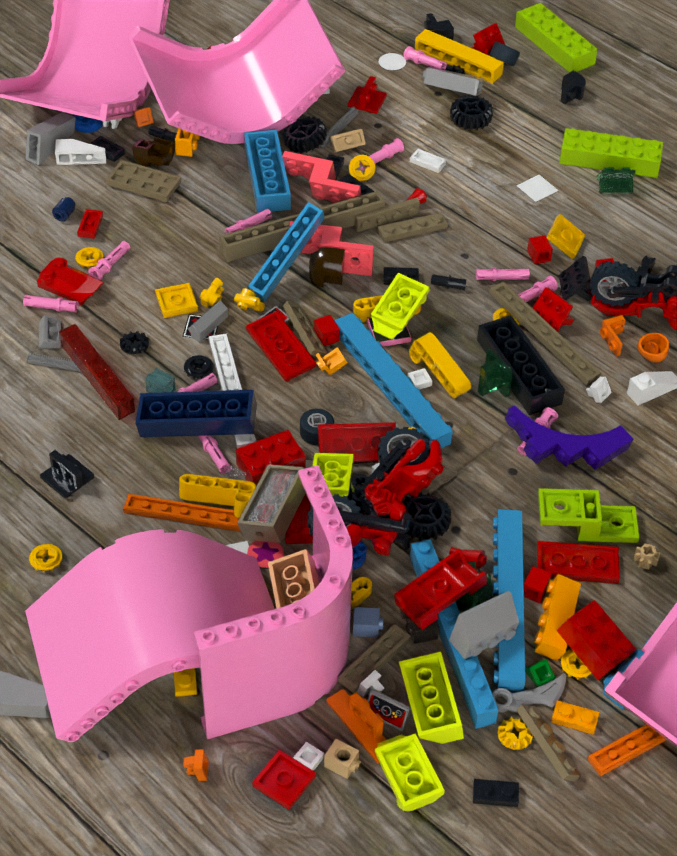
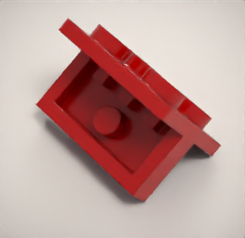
M497 23L475 33L473 36L476 42L470 48L489 55L495 42L505 45Z
M370 76L364 87L357 86L348 102V107L352 108L354 106L355 109L377 114L387 97V93L377 91L376 77Z
M545 287L533 310L557 332L561 326L572 325L575 320L569 316L573 306L550 288Z

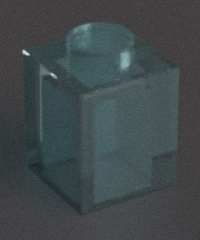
M158 368L148 374L145 379L147 393L174 392L176 390L175 377Z

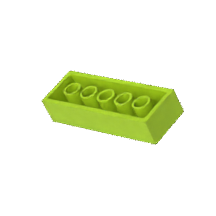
M538 3L516 13L515 28L568 72L573 70L578 72L595 64L598 49L543 4Z
M565 128L559 164L658 178L663 142Z

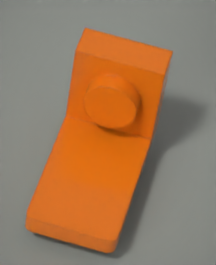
M623 315L603 320L600 329L601 337L605 339L609 349L613 351L616 357L621 355L623 345L617 334L623 333L625 318Z

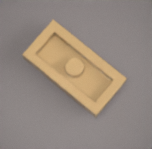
M362 129L330 137L334 153L366 145Z

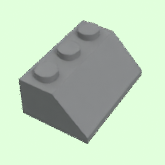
M510 591L459 614L449 641L464 659L472 655L477 656L488 647L493 648L504 639L509 640L516 634L519 620Z

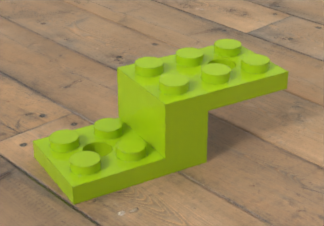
M538 489L540 525L576 526L578 541L638 543L639 531L635 506L600 505L599 490ZM561 505L564 509L560 510L555 508V506ZM612 522H619L621 526H615Z

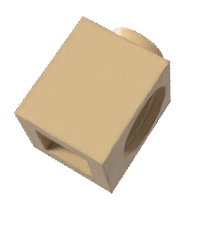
M338 739L334 740L324 755V767L346 779L349 778L352 772L355 773L361 763L359 760V750ZM345 758L347 759V761H341L339 759Z

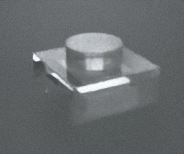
M228 465L223 478L244 481L246 472Z

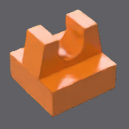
M150 107L133 111L137 127L154 123Z
M204 749L195 750V756L184 757L183 766L187 768L188 775H196L198 781H207L209 759Z

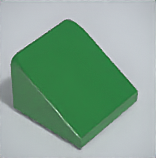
M547 659L540 660L525 668L526 674L536 687L556 679Z

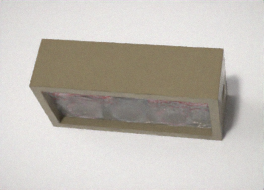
M268 464L237 523L244 539L281 543L306 493L298 475V471L304 469V467Z

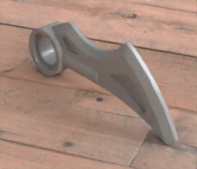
M566 673L545 685L516 693H511L504 688L494 690L492 695L498 707V712L511 711L518 713L516 710L522 704H541L553 708L563 693L567 677ZM504 697L507 703L499 704L496 698Z

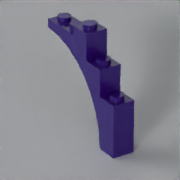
M515 405L508 409L505 416L507 424L518 433L522 441L526 442L524 451L527 457L532 459L535 464L554 454L556 459L565 467L583 457L588 465L597 470L628 450L633 441V438L621 425L610 431L595 435H573L554 431L536 423Z

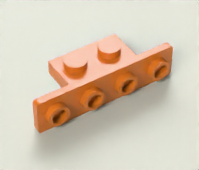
M342 689L327 698L326 703L375 762L380 764L374 751L378 743L386 740L383 736L384 722L382 717L378 713L375 714L370 708L369 702L365 698H361L357 692L349 696Z

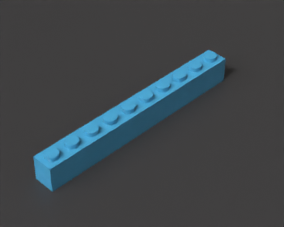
M350 313L334 320L340 329L339 340L410 427L416 428L419 433L422 432L425 438H428L429 445L433 440H438L441 448L450 445L453 435L452 428L442 420L441 415L432 408L431 403L422 396L421 391L412 384L410 378L402 372L400 366L392 360L390 354L386 353L381 343L375 340L371 331L365 328L361 319L357 318L354 313Z
M498 509L497 517H493V529H496V533H493V545H496V549H493V561L496 562V566H493V578H497V582L493 583V595L499 596L510 591L519 624L516 628V634L511 639H504L495 646L497 647V652L493 654V665H497V670H494L493 683H497V689L504 688L511 693L524 691L522 511Z
M431 539L411 543L410 560L417 578L439 563ZM454 602L438 613L439 619L434 622L474 727L477 729L496 724L498 707L478 657L472 655L464 659L449 641L460 614L457 604Z

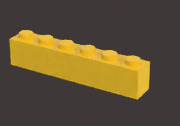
M425 29L415 38V50H421L425 55L446 62L451 66L460 65L466 73L484 78L487 82L493 84L503 75V61Z

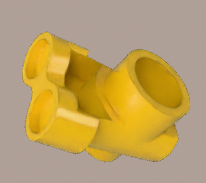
M219 278L213 280L208 290L204 289L201 292V304L206 308L215 305L222 299L220 294L224 291V288L222 287L223 282Z
M243 288L241 293H237L234 297L237 306L243 310L251 308L254 311L263 312L265 304L260 302V298L255 297L256 294L249 289Z

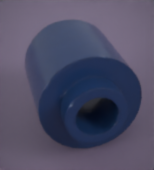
M70 197L62 198L52 209L54 218L59 221H66L75 210L74 200Z

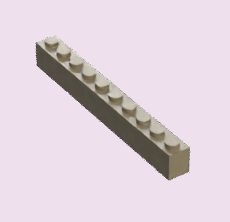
M376 191L320 207L319 209L323 210L324 220L320 225L342 227V229L354 226L355 215L385 207V201L380 193ZM299 214L219 236L220 253L227 263L275 249L289 230L290 221H295Z

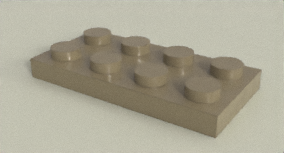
M120 160L106 179V185L168 202L181 183L180 176Z

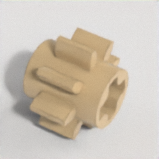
M645 543L641 548L637 546L633 560L638 561V567L649 570L652 565L657 566L660 552H656L655 546Z

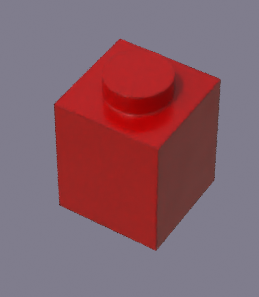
M546 236L529 238L527 252L533 263L550 262L553 248Z
M331 315L314 319V331L323 346L339 342L340 329Z
M533 566L524 582V597L541 604L552 573Z

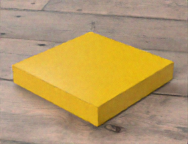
M562 214L556 216L546 238L573 259L578 253L585 234Z
M190 283L155 289V295L163 318L198 311V305Z

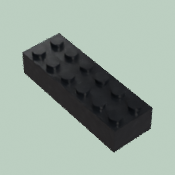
M512 315L479 325L478 343L528 415L541 412L546 407L553 408L562 405L565 392L564 387Z

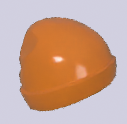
M648 333L640 338L637 349L640 355L647 361L659 363L667 357L669 341L663 334Z

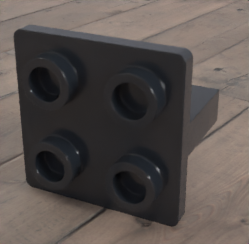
M582 256L559 275L562 298L564 300H568L575 293L587 301L593 297L592 289H590L591 279L587 258Z
M56 450L49 453L51 467L40 474V478L63 498L69 497L94 478V473L72 455H61Z

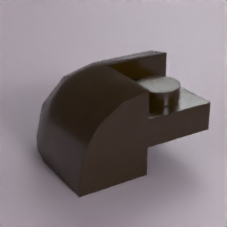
M154 138V141L141 139L132 146L133 156L140 165L149 167L152 163L156 166H169L175 153V142L161 138Z
M321 247L320 250L313 254L311 253L309 260V278L311 282L320 287H324V283L342 285L345 249Z

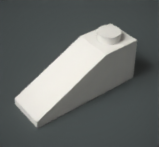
M56 139L55 156L57 165L107 163L105 148L75 139Z
M672 371L641 373L630 378L627 395L639 406L676 389L677 376Z

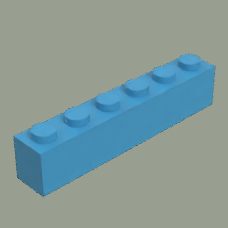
M310 202L307 203L249 284L248 289L256 294L255 297L260 298L264 303L324 220L323 210Z

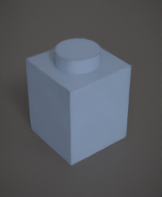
M354 607V637L378 638L379 630H383V617H379L380 608Z

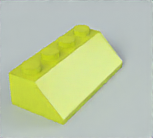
M441 651L399 661L419 738L441 744L464 739L462 723Z

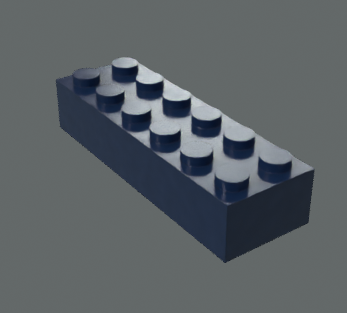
M254 390L140 393L135 423L140 437L254 434L257 402Z

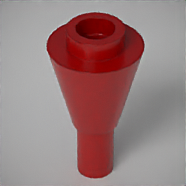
M416 188L407 199L417 198L420 204H423L427 201V195L424 190Z
M451 547L449 555L456 551L457 548ZM461 550L472 567L479 570L485 566L487 556L484 550Z

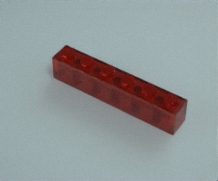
M73 324L59 331L61 346L117 419L121 420L134 413V398L78 326Z

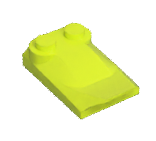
M398 273L371 313L374 332L389 339H393L402 332L419 306L426 302L430 287Z
M315 453L313 466H319L331 495L348 496L353 474L354 454Z
M416 733L410 736L401 734L378 743L374 752L397 798L396 802L400 809L403 811H413L435 802L444 795L445 790Z

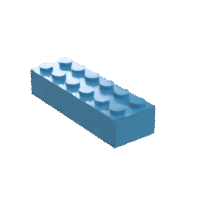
M277 130L244 133L245 153L257 213L265 209H269L271 212L291 210V193Z

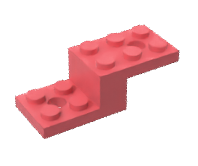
M284 151L282 157L286 173L310 179V188L315 199L337 203L362 196L359 185L335 181L336 175L333 161Z
M290 221L289 228L294 223V221ZM320 225L300 252L313 254L320 250L321 247L345 249L343 273L372 276L374 246L342 242V227Z

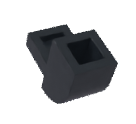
M432 13L426 14V21H424L425 29L453 40L454 27L449 20L437 22Z
M573 70L563 76L560 102L567 104L575 98L578 100L583 99L586 80L581 74Z

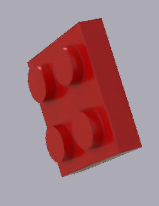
M278 750L254 779L252 785L290 810L315 779L316 772L283 751Z

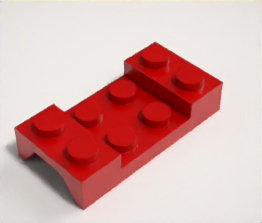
M457 549L394 594L395 604L423 630L439 619L438 613L466 593L472 595L486 585L487 574L484 571L478 573L467 562L463 552Z

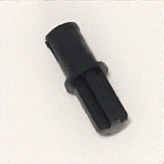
M150 126L148 131L149 135L174 142L177 135L175 132L168 131L167 128L161 129L155 126Z
M433 274L431 284L444 286L447 289L455 288L465 291L467 279H458L451 277V275L446 277Z

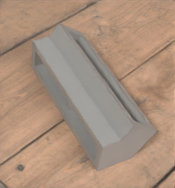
M221 300L188 328L191 338L201 342L228 317V308Z

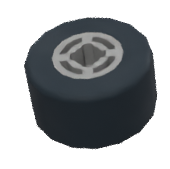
M495 42L489 55L508 65L515 66L520 52L502 43Z
M315 408L303 413L300 418V435L305 442L319 445L318 425L334 424L333 416L328 411Z

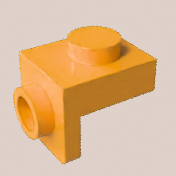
M338 347L324 357L319 353L316 354L319 360L316 362L322 371L326 370L329 375L348 363Z

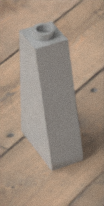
M431 67L424 70L422 77L424 84L475 96L481 94L484 78Z
M61 112L28 129L26 160L41 165L55 151L56 139H68L75 132L76 117Z
M0 671V715L48 718L50 710L44 685Z

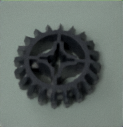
M473 95L460 96L459 99H455L450 109L451 121L454 122V125H458L459 128L464 127V130L483 129L484 126H488L491 123L493 116L492 104L485 100L484 97L479 98V96L474 97Z
M310 116L297 119L294 123L288 125L283 133L285 146L290 151H294V153L299 152L300 154L319 148V145H323V141L326 140L327 136L323 121L320 118L316 119V117L311 118Z
M420 492L417 497L411 496L410 498L406 496L405 501H402L406 506V513L414 515V518H411L410 530L405 533L411 534L412 539L418 537L419 541L422 538H426V540L433 538L436 540L438 535L443 537L444 532H447L449 529L451 509H449L448 503H444L443 498L438 499L437 494L430 496L429 492L426 495Z

